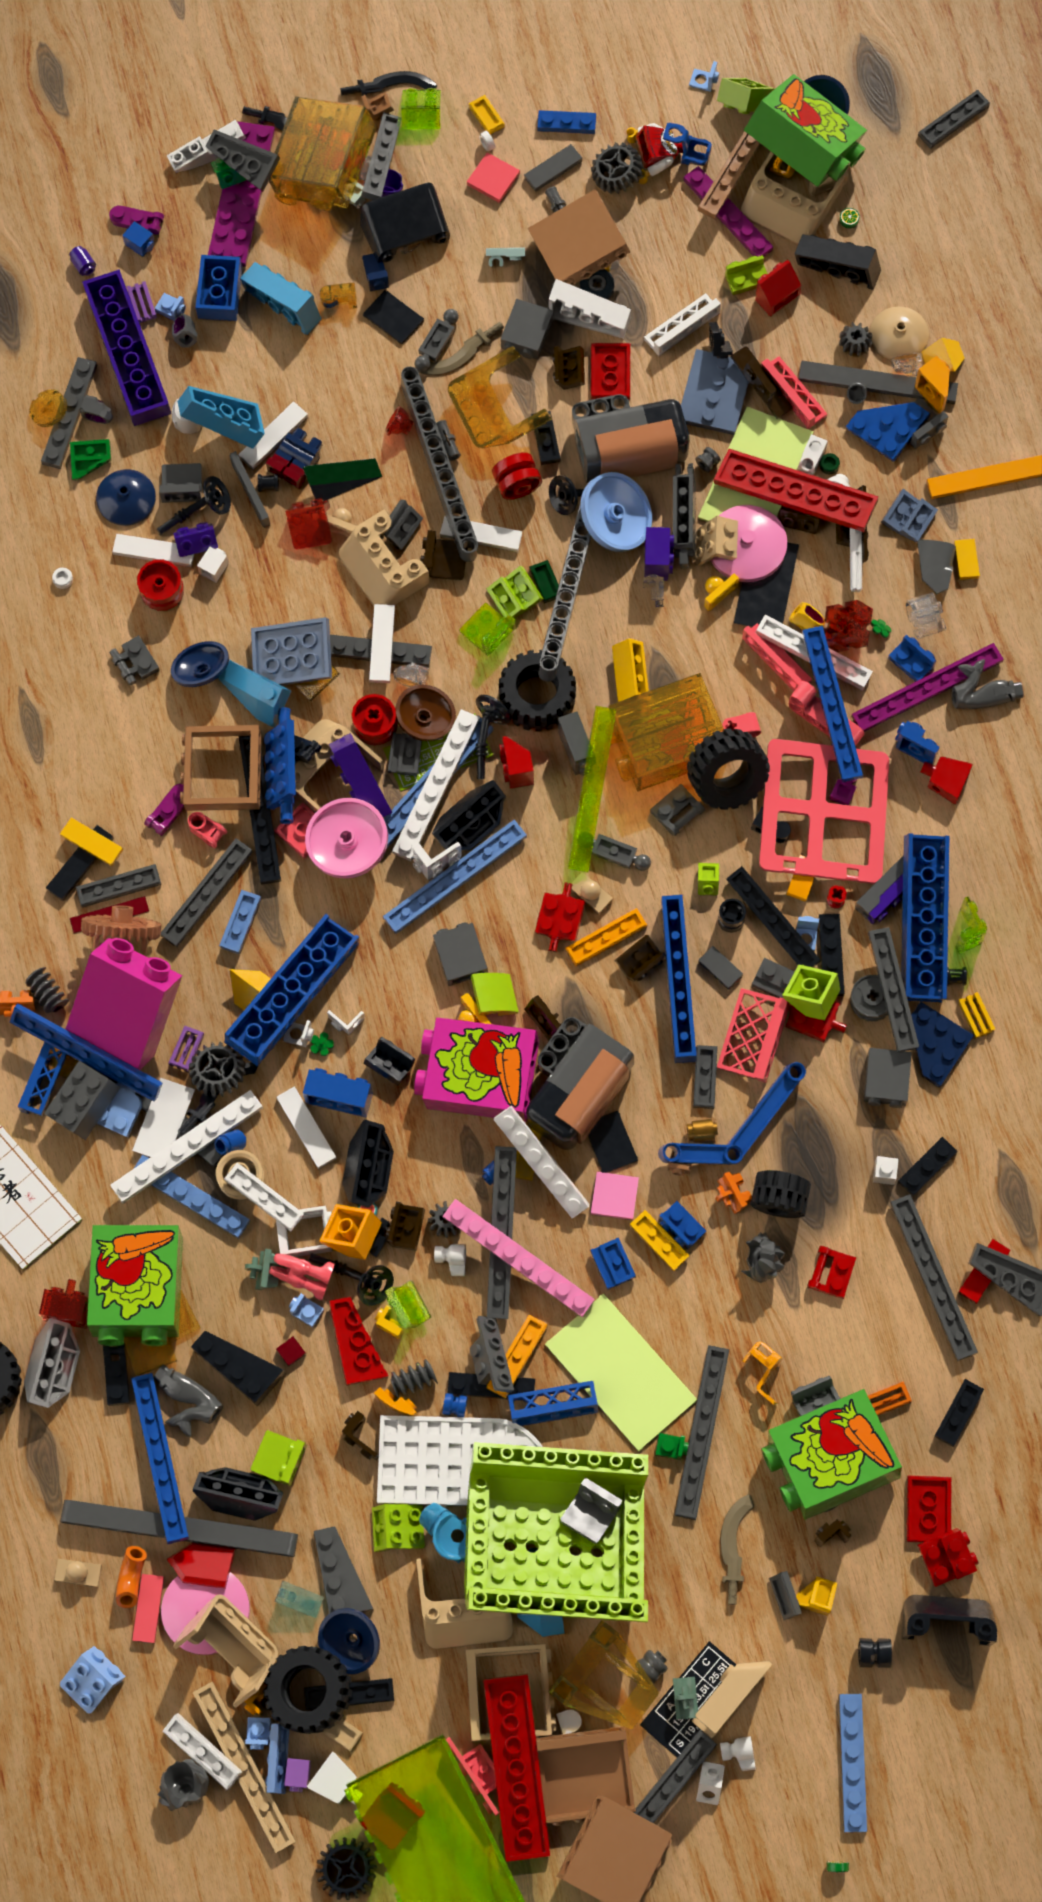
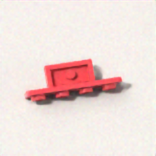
M448 1737L446 1739L448 1744L445 1747L451 1757L457 1756L461 1762L457 1766L464 1776L469 1774L473 1780L470 1786L476 1795L481 1793L486 1800L482 1804L489 1815L492 1813L495 1816L499 1815L500 1813L488 1797V1794L497 1788L493 1761L481 1744L462 1756L451 1738Z

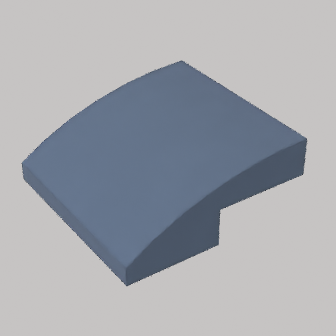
M902 489L881 523L900 535L918 542L938 509L923 498L918 500Z

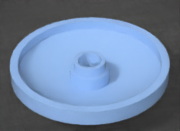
M617 472L601 474L586 485L582 493L580 507L584 525L592 538L604 548L615 552H626L641 545L645 541L646 527H651L652 525L651 506L642 488L630 477Z

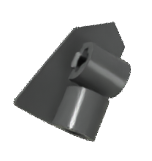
M918 540L922 580L936 595L948 590L956 546L943 541Z

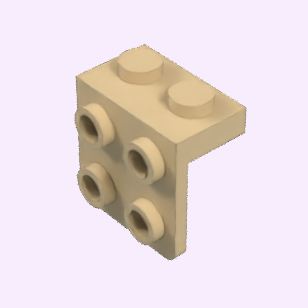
M716 516L698 528L695 535L697 540V549L695 551L696 565L702 566L714 557L732 561L737 558V520Z

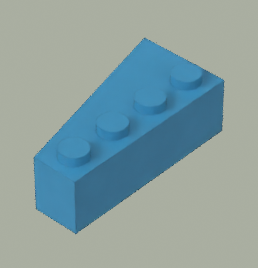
M254 262L241 276L240 280L247 292L263 304L267 302L278 315L282 312L293 326L297 323L301 326V332L305 335H308L322 319L312 293L308 290L303 291L294 282H288L281 274L271 272L266 265L261 266Z
M191 386L187 387L177 401L181 417L254 449L265 434L257 403Z

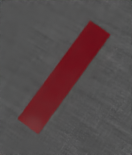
M145 896L112 905L133 907V916L149 911ZM112 906L70 918L73 933L81 931L82 918L86 916H111Z

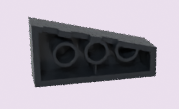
M802 234L795 251L798 265L821 273L823 270H826L836 278L840 276L851 279V283L856 285L859 282L868 285L867 288L874 290L881 273L877 251L870 246L863 247L851 242L844 243L831 238L824 239L815 235Z
M204 1331L191 1346L197 1355L257 1407L286 1375L284 1369L207 1331Z

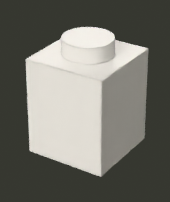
M209 547L197 567L199 574L217 583L229 562L223 550L219 548L215 550Z
M877 1156L874 1165L873 1182L894 1185L897 1178L898 1159Z

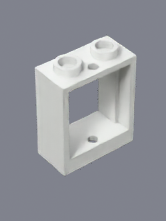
M326 1206L300 1209L304 1214L302 1219L322 1216L324 1229L332 1214L331 1211L327 1212ZM276 1221L280 1254L299 1257L311 1255V1253L333 1252L332 1248L326 1245L289 1250L287 1229Z

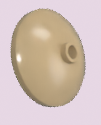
M891 307L883 310L875 317L870 328V333L873 335L871 339L872 346L876 352L882 357L896 362L909 361L919 356L926 348L929 339V329L924 318L916 311L906 307Z

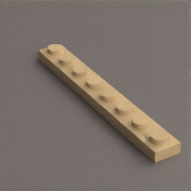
M210 1682L194 1691L193 1694L222 1751L242 1771L237 1780L275 1853L294 1844L296 1841L271 1793H267L266 1783L214 1683Z

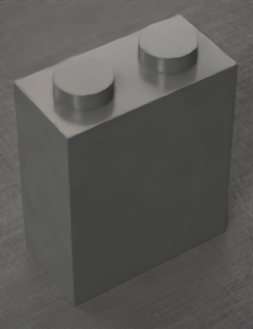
M516 299L501 337V348L509 353L515 352L525 358L538 360L554 320V310Z
M578 711L559 717L558 733L574 774L586 775L594 769L595 755Z
M464 922L458 924L454 929H441L433 935L448 986L471 980L472 974L488 973L473 923L468 924Z
M869 1048L864 1102H868L872 1106H880L881 1103L890 1104L889 1106L892 1108L906 1106L912 1052L904 1051L897 1053V1050Z

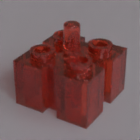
M859 600L845 602V607L840 604L826 606L824 622L828 623V625L824 629L828 648L835 652L849 650L850 647L855 649L867 647L870 635L867 626L871 624L873 609Z
M68 1279L65 1293L63 1292L64 1289L51 1287V1290L44 1289L39 1315L43 1317L45 1322L49 1318L69 1323L71 1327L87 1329L88 1297L84 1296L85 1293L74 1291L76 1280Z

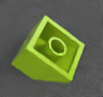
M722 78L717 101L724 103L723 106L726 108H737L739 113L749 114L750 112H755L761 100L775 90V88L747 78Z
M798 965L783 993V998L803 1015L825 1021L840 992L838 974Z

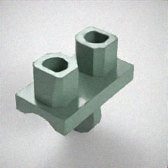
M271 1249L261 1251L259 1258L252 1257V1264H245V1270L250 1271V1279H256L255 1290L275 1288L278 1285V1278L269 1274V1267H280L279 1264L273 1261L275 1254L271 1253Z
M695 1677L673 1678L676 1720L696 1718L698 1705Z

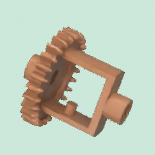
M117 905L112 906L111 916L91 915L90 917L82 918L81 931L83 934L93 937L92 952L102 944L99 943L100 935H103L104 940H106L107 936H111V939L116 936L120 939L127 937L128 942L131 941V937H134L136 942L141 937L140 954L147 957L148 940H156L160 937L162 924L152 919L133 917V907Z

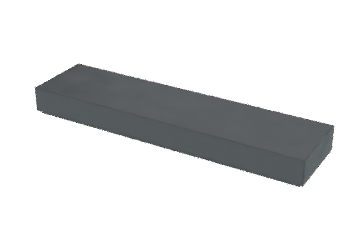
M976 90L919 131L918 136L931 149L988 108L990 102L979 90Z
M237 452L230 453L231 464L264 528L270 526L269 516Z
M156 864L77 886L76 889L81 907L83 908L162 884Z

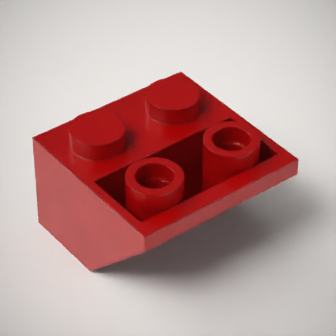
M788 259L783 263H778L769 274H763L757 281L755 301L770 317L801 293L802 285Z
M502 737L503 744H499L505 783L509 782L510 789L534 785V769L530 751L509 737Z

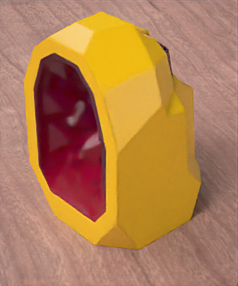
M801 602L789 617V621L801 630L823 626L824 629L826 621L822 614L805 602Z

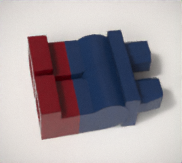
M297 428L292 434L288 433L272 458L270 457L266 462L267 471L272 474H278L279 478H284V481L298 489L301 488L307 478L303 467L315 465L320 459L319 452L323 446L322 441L316 437H313L309 444L304 442L307 433L300 428Z

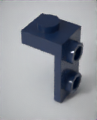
M374 254L363 255L362 260L370 292L389 288L388 274L384 263H377Z

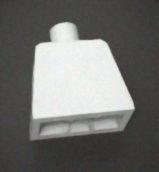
M334 1752L330 1754L307 1786L312 1791L339 1805L345 1798L356 1805L363 1796V1793L354 1787L358 1777Z

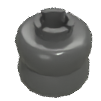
M648 1650L643 1658L636 1662L635 1666L639 1669L636 1674L645 1683L648 1679L655 1683L660 1675L667 1671L668 1667L665 1665L667 1659L658 1650L656 1653Z

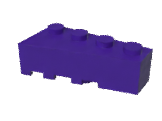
M351 733L330 743L329 746L334 754L330 757L336 767L340 765L343 771L340 776L345 785L350 784L352 788L349 791L351 797L370 803L380 812L382 817L393 813Z

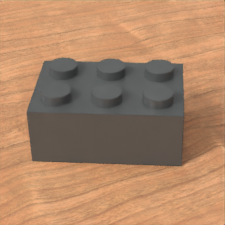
M78 1061L44 1114L86 1141L120 1089V1086L81 1061Z

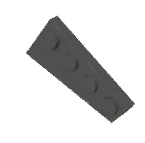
M215 129L205 146L262 192L265 190L280 160V157L275 153Z
M976 1243L968 1264L1036 1315L1041 1316L1042 1270Z
M336 1527L315 1530L314 1536L329 1614L341 1608H352L360 1612L374 1610Z

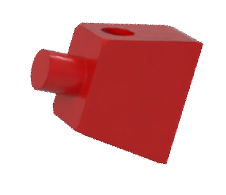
M941 756L936 766L925 761L920 773L931 777L928 783L930 790L956 805L973 764Z

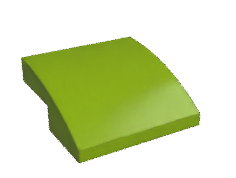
M519 566L505 578L500 577L486 588L506 621L516 618L543 600V597L523 566Z
M477 973L471 975L479 1015L497 1013L498 1016L519 1013L510 974Z

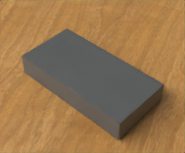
M714 946L698 960L728 990L743 976V973Z
M781 1572L770 1577L769 1580L783 1620L802 1614L788 1572Z

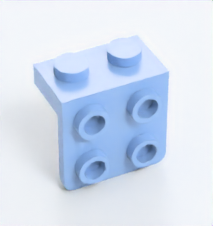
M93 1646L81 1654L61 1680L60 1687L90 1714L97 1708L107 1693L121 1683L126 1676L105 1657L102 1651Z

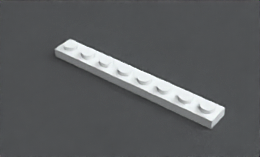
M462 709L460 710L392 850L394 855L412 861L413 847L421 843L480 717Z
M249 1090L110 1185L120 1201L125 1203L215 1142L220 1135L228 1133L262 1110L263 1106L253 1092Z

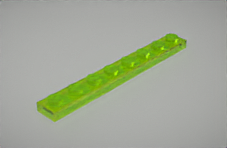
M595 706L567 867L570 870L589 872L616 709Z

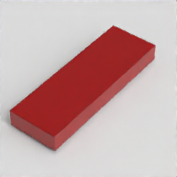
M994 1239L987 1246L1007 1256L1011 1251ZM973 1268L958 1293L977 1304L991 1280Z

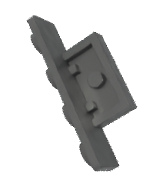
M478 1316L476 1321L480 1337L470 1347V1354L473 1359L478 1383L486 1385L491 1380L495 1391L511 1393L514 1387L497 1320L495 1318Z

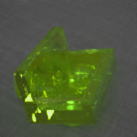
M408 1281L400 1287H391L385 1291L387 1302L394 1308L397 1314V1321L404 1329L416 1328L431 1318L413 1281Z

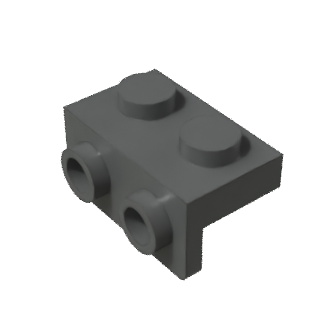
M830 1376L819 1378L815 1382L806 1386H800L791 1392L792 1401L799 1416L840 1399Z

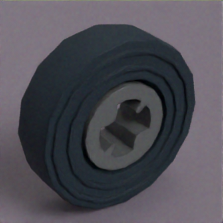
M606 269L599 270L588 279L580 281V289L607 300L613 294L615 288L614 278ZM594 283H601L600 288H597V286L594 288Z

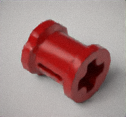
M834 885L829 889L827 903L831 908L839 909L844 905L847 892L843 886Z

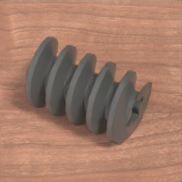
M46 967L39 968L28 976L25 984L35 994L34 997L36 1000H39L40 1006L44 1007L45 1013L57 1012L67 1005L69 1000L68 998L61 1000L65 995L64 992L57 994L56 992L60 989L59 985L52 987L56 982L55 979L47 980L51 976L50 972L43 974Z
M426 1359L424 1360V1367L418 1362L416 1363V1370L409 1365L407 1373L402 1368L399 1370V1376L394 1371L391 1372L390 1381L397 1399H399V1392L407 1396V1389L415 1393V1386L423 1390V1383L431 1387L432 1379L438 1384L433 1368Z

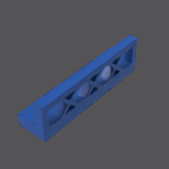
M46 1042L42 1046L18 1104L19 1110L26 1114L31 1112L39 1116L43 1115L67 1057L66 1053L62 1051L56 1052L55 1047ZM56 1057L57 1067L48 1071L47 1068L51 1058ZM48 1076L49 1086L40 1090L39 1087L43 1078ZM40 1095L42 1103L38 1110L33 1108L32 1104L35 1097Z
M593 1381L508 1395L512 1423L520 1426L598 1413V1403ZM590 1388L592 1397L583 1399L577 1395L581 1389ZM565 1392L570 1395L566 1402H560L555 1399L559 1393ZM539 1396H545L549 1399L547 1404L543 1406L536 1404L535 1400ZM524 1400L528 1404L524 1409L515 1410L513 1401Z

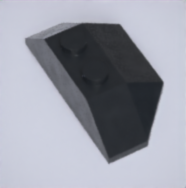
M494 780L471 790L439 818L432 832L433 836L443 849H448L459 842L461 850H471L500 824L506 795Z
M363 1120L349 1143L342 1182L349 1203L368 1208L387 1193L394 1151L385 1132V1127L382 1124Z
M227 1467L214 1469L206 1473L199 1472L193 1487V1493L212 1511L253 1521L278 1512L283 1497V1492L268 1477Z

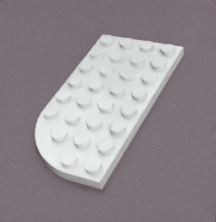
M380 1415L377 1504L431 1505L432 1503L447 1506H467L474 1442L542 1447L536 1437L522 1426L500 1418Z

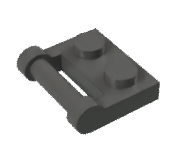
M679 784L650 809L654 817L673 836H676L679 830L697 814H702L705 811L704 806L682 784ZM688 805L693 807L674 824L670 822Z

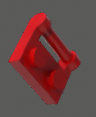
M819 1246L818 1260L812 1279L808 1281L807 1287L844 1299L856 1257L825 1246ZM827 1257L833 1258V1262L824 1285L819 1282Z

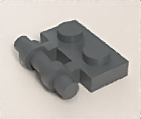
M139 635L121 645L124 653L119 654L116 648L109 652L112 656V662L115 666H118L122 678L127 680L129 685L136 683L134 676L137 674L144 680L160 670ZM130 660L134 667L128 668L125 662Z

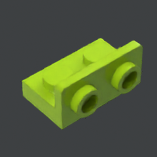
M763 255L758 257L752 256L741 262H732L726 266L725 277L732 295L756 289L758 279L763 274H767Z

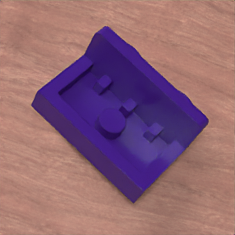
M199 523L195 528L191 529L188 527L179 528L177 532L173 533L179 557L204 552L209 547L218 548L212 523Z

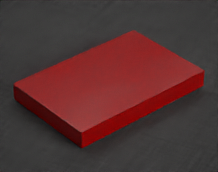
M591 343V400L617 394L624 395L630 400V343Z
M907 1476V1542L923 1543L951 1530L952 1477Z

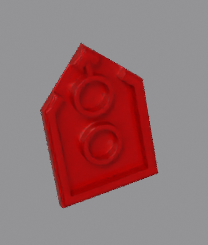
M191 1543L167 1558V1561L183 1583L226 1589L236 1549Z

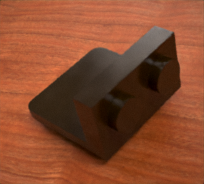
M428 530L427 537H423L422 549H425L424 556L421 555L420 561L429 571V577L463 580L466 562L460 558L455 541L437 539L436 531Z

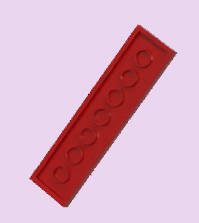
M728 449L714 478V484L861 532L865 531L879 497L733 449Z
M528 1673L484 1679L506 1862L550 1856V1847Z

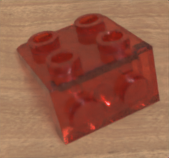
M322 498L311 500L309 504L296 502L291 504L292 507L285 511L294 549L327 545L332 542L326 513L331 508L329 500L323 501Z

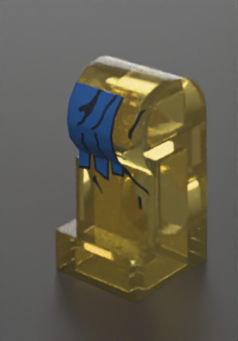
M355 282L324 286L320 290L321 304L326 308L349 304L350 309L357 308Z

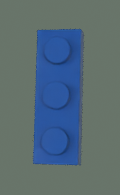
M539 110L538 131L595 134L596 113Z

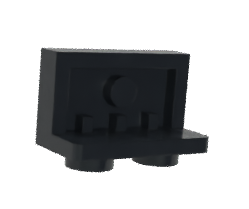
M380 1037L376 1047L365 1058L363 1064L399 1086L411 1072L415 1058L394 1045L391 1041Z

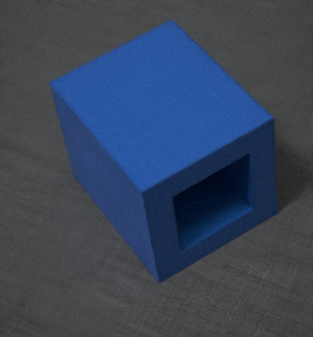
M135 221L122 235L124 244L142 257L147 252H150L155 244L153 233Z

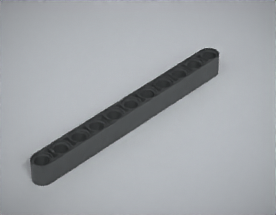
M406 367L401 372V387L459 556L465 562H472L477 558L478 542L419 372L414 367ZM435 445V446H437V447H436V448H431V447H429V446ZM441 462V463H443V464H442V465H437V464H435V463ZM442 479H447L448 482H443V481H441V480H442ZM452 496L454 499H448L447 497ZM458 513L461 516L456 517L453 514ZM459 531H466L467 533L461 534ZM466 548H471V549H473V550H472V551H466L465 549H466Z
M580 506L539 664L538 675L543 681L548 682L553 681L557 676L592 537L584 525Z
M64 1500L61 1523L166 1538L161 1513ZM184 1517L189 1536L188 1540H184L186 1542L295 1557L298 1534Z

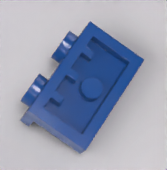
M905 635L902 642L888 655V659L915 682L926 677L936 664L935 656L930 651H925L920 647L919 642L915 638H910L908 635Z
M678 1201L664 1213H661L658 1218L660 1221L659 1225L666 1232L670 1231L675 1236L673 1239L682 1248L685 1246L687 1249H690L707 1232Z

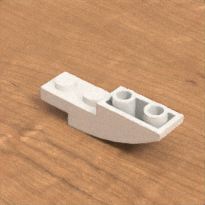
M236 120L217 130L240 140L245 139ZM211 134L204 139L199 136L167 155L176 173L202 166L218 158L205 147Z

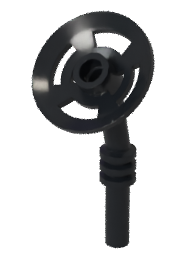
M564 475L556 476L549 485L550 502L559 514L569 515L575 511L578 497H582L584 489H576L573 482ZM557 485L560 487V488H559V492H558V497H556V486H557Z
M215 476L207 477L203 483L205 497L187 508H182V511L179 510L178 514L175 513L173 518L156 529L158 533L162 535L176 524L183 523V521H186V518H190L192 513L207 504L219 515L228 513L231 500L224 483Z
M483 694L479 695L475 701L478 710L483 716L478 743H476L478 747L475 749L477 751L475 753L477 755V779H485V757L488 755L486 753L488 751L486 740L490 722L507 725L511 721L509 710L499 700ZM481 702L490 703V705L483 706Z
M313 1253L310 1255V1262L321 1266L327 1262H333L335 1266L332 1272L336 1271V1274L340 1273L341 1276L345 1274L358 1280L357 1295L359 1300L365 1305L374 1306L381 1303L392 1290L394 1277L392 1271L386 1266H374L363 1274L348 1267L346 1263L343 1265L342 1262L338 1263V1260L332 1261ZM375 1270H382L383 1273L376 1272ZM386 1279L385 1287L382 1290V1292H380L379 1289L381 1288L382 1280ZM366 1294L367 1296H374V1298L367 1299L364 1296Z

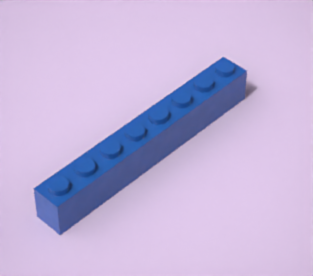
M683 895L662 896L661 910L674 1062H696L697 1055Z

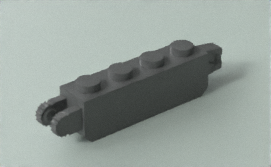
M693 463L688 464V474L681 475V465L676 464L675 475H673V550L675 558H679L681 569L689 568V557L695 556L696 482Z

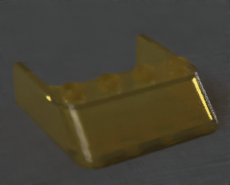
M514 346L459 376L448 385L449 396L472 442L478 448L507 445L552 420L548 411L542 409L512 427L491 385L490 379L495 371L521 357Z

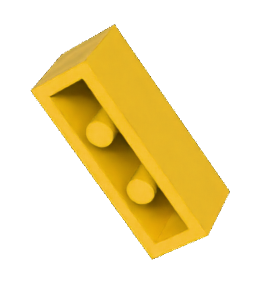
M628 638L613 645L612 653L618 703L633 707L650 699L643 642Z

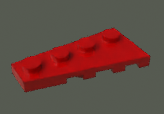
M351 1297L330 1300L329 1307L346 1386L388 1378L389 1375L380 1361L381 1359L362 1324V1320Z

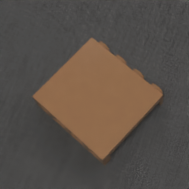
M596 189L528 228L555 280H560L572 286L583 279H588L593 273L607 268L609 264L623 259L630 253L624 238Z
M625 1726L536 1738L546 1823L557 1826L564 1824V1821L573 1820L575 1823L584 1822L598 1794L605 1796L632 1812H636Z
M598 1794L556 1877L602 1902H640L643 1893H646L651 1885L650 1879L653 1873L661 1865L660 1859L664 1851H667L671 1845L672 1834L605 1796Z

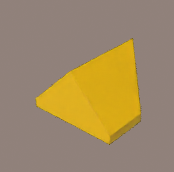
M940 338L921 352L924 364L937 355L940 360H944L948 364L952 372H955L962 361L965 360L959 342L946 338Z
M229 969L234 1003L244 1011L269 982L270 978L261 971Z
M816 1576L813 1582L796 1594L800 1608L828 1616L831 1612L837 1583Z

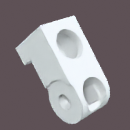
M811 434L797 470L813 475L827 449L828 441Z

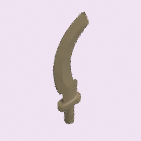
M498 322L485 332L479 328L475 331L476 335L464 341V346L453 356L443 361L430 362L428 370L418 372L437 375L457 369L476 353L477 347L483 343L486 345L491 344L492 341L488 338L504 329V326L501 322Z
M750 1495L742 1497L730 1508L721 1530V1552L724 1564L728 1565L727 1576L722 1577V1583L729 1581V1605H737V1583L744 1582V1576H741L742 1558L738 1555L736 1537L740 1521L754 1507Z

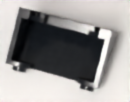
M424 183L372 200L361 208L360 226L377 263L389 262L394 258L397 249L429 238L432 239V242L438 244L445 243L450 239V232L437 192L432 183Z
M911 1595L904 1601L902 1639L914 1640V1636L926 1634L930 1627V1619L969 1622V1633L974 1634L978 1638L979 1645L991 1646L997 1642V1626L992 1607L987 1601L927 1595Z

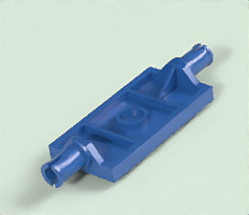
M287 707L279 708V725L267 732L264 738L266 747L264 760L266 763L265 798L267 800V808L274 810L280 807V823L282 824L293 823V806L295 805L293 796L296 795L294 720H291V709Z

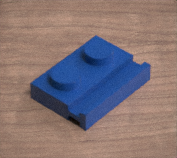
M619 1237L590 1250L607 1290L636 1278Z

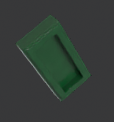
M546 560L529 566L538 591L543 597L544 604L556 600L559 584L549 561Z

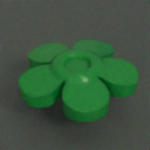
M873 619L870 622L873 627L872 631L877 635L880 633L883 638H887L892 632L891 628L885 625L886 623L881 619H878V621Z
M322 1032L320 1039L317 1035H313L311 1043L314 1044L311 1046L312 1053L317 1054L320 1051L321 1056L328 1055V1049L334 1047V1042L331 1039L328 1040L329 1036L327 1033Z

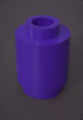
M77 246L70 251V261L80 275L89 276L95 271L96 263L85 248Z

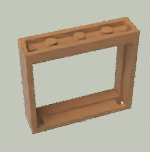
M259 725L185 727V734H182V745L185 746V753L181 754V763L184 765V772H181V784L184 785V792L180 793V802L184 805L186 811L260 809L262 732ZM250 736L249 797L191 798L193 737Z

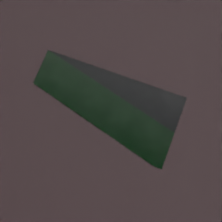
M376 458L303 467L317 504L383 477Z

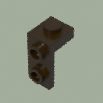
M359 1411L355 1415L351 1413L344 1422L346 1426L342 1430V1434L345 1436L343 1440L352 1447L355 1444L362 1449L360 1453L367 1459L374 1458L377 1461L379 1455L354 1436V1433L365 1421V1416Z

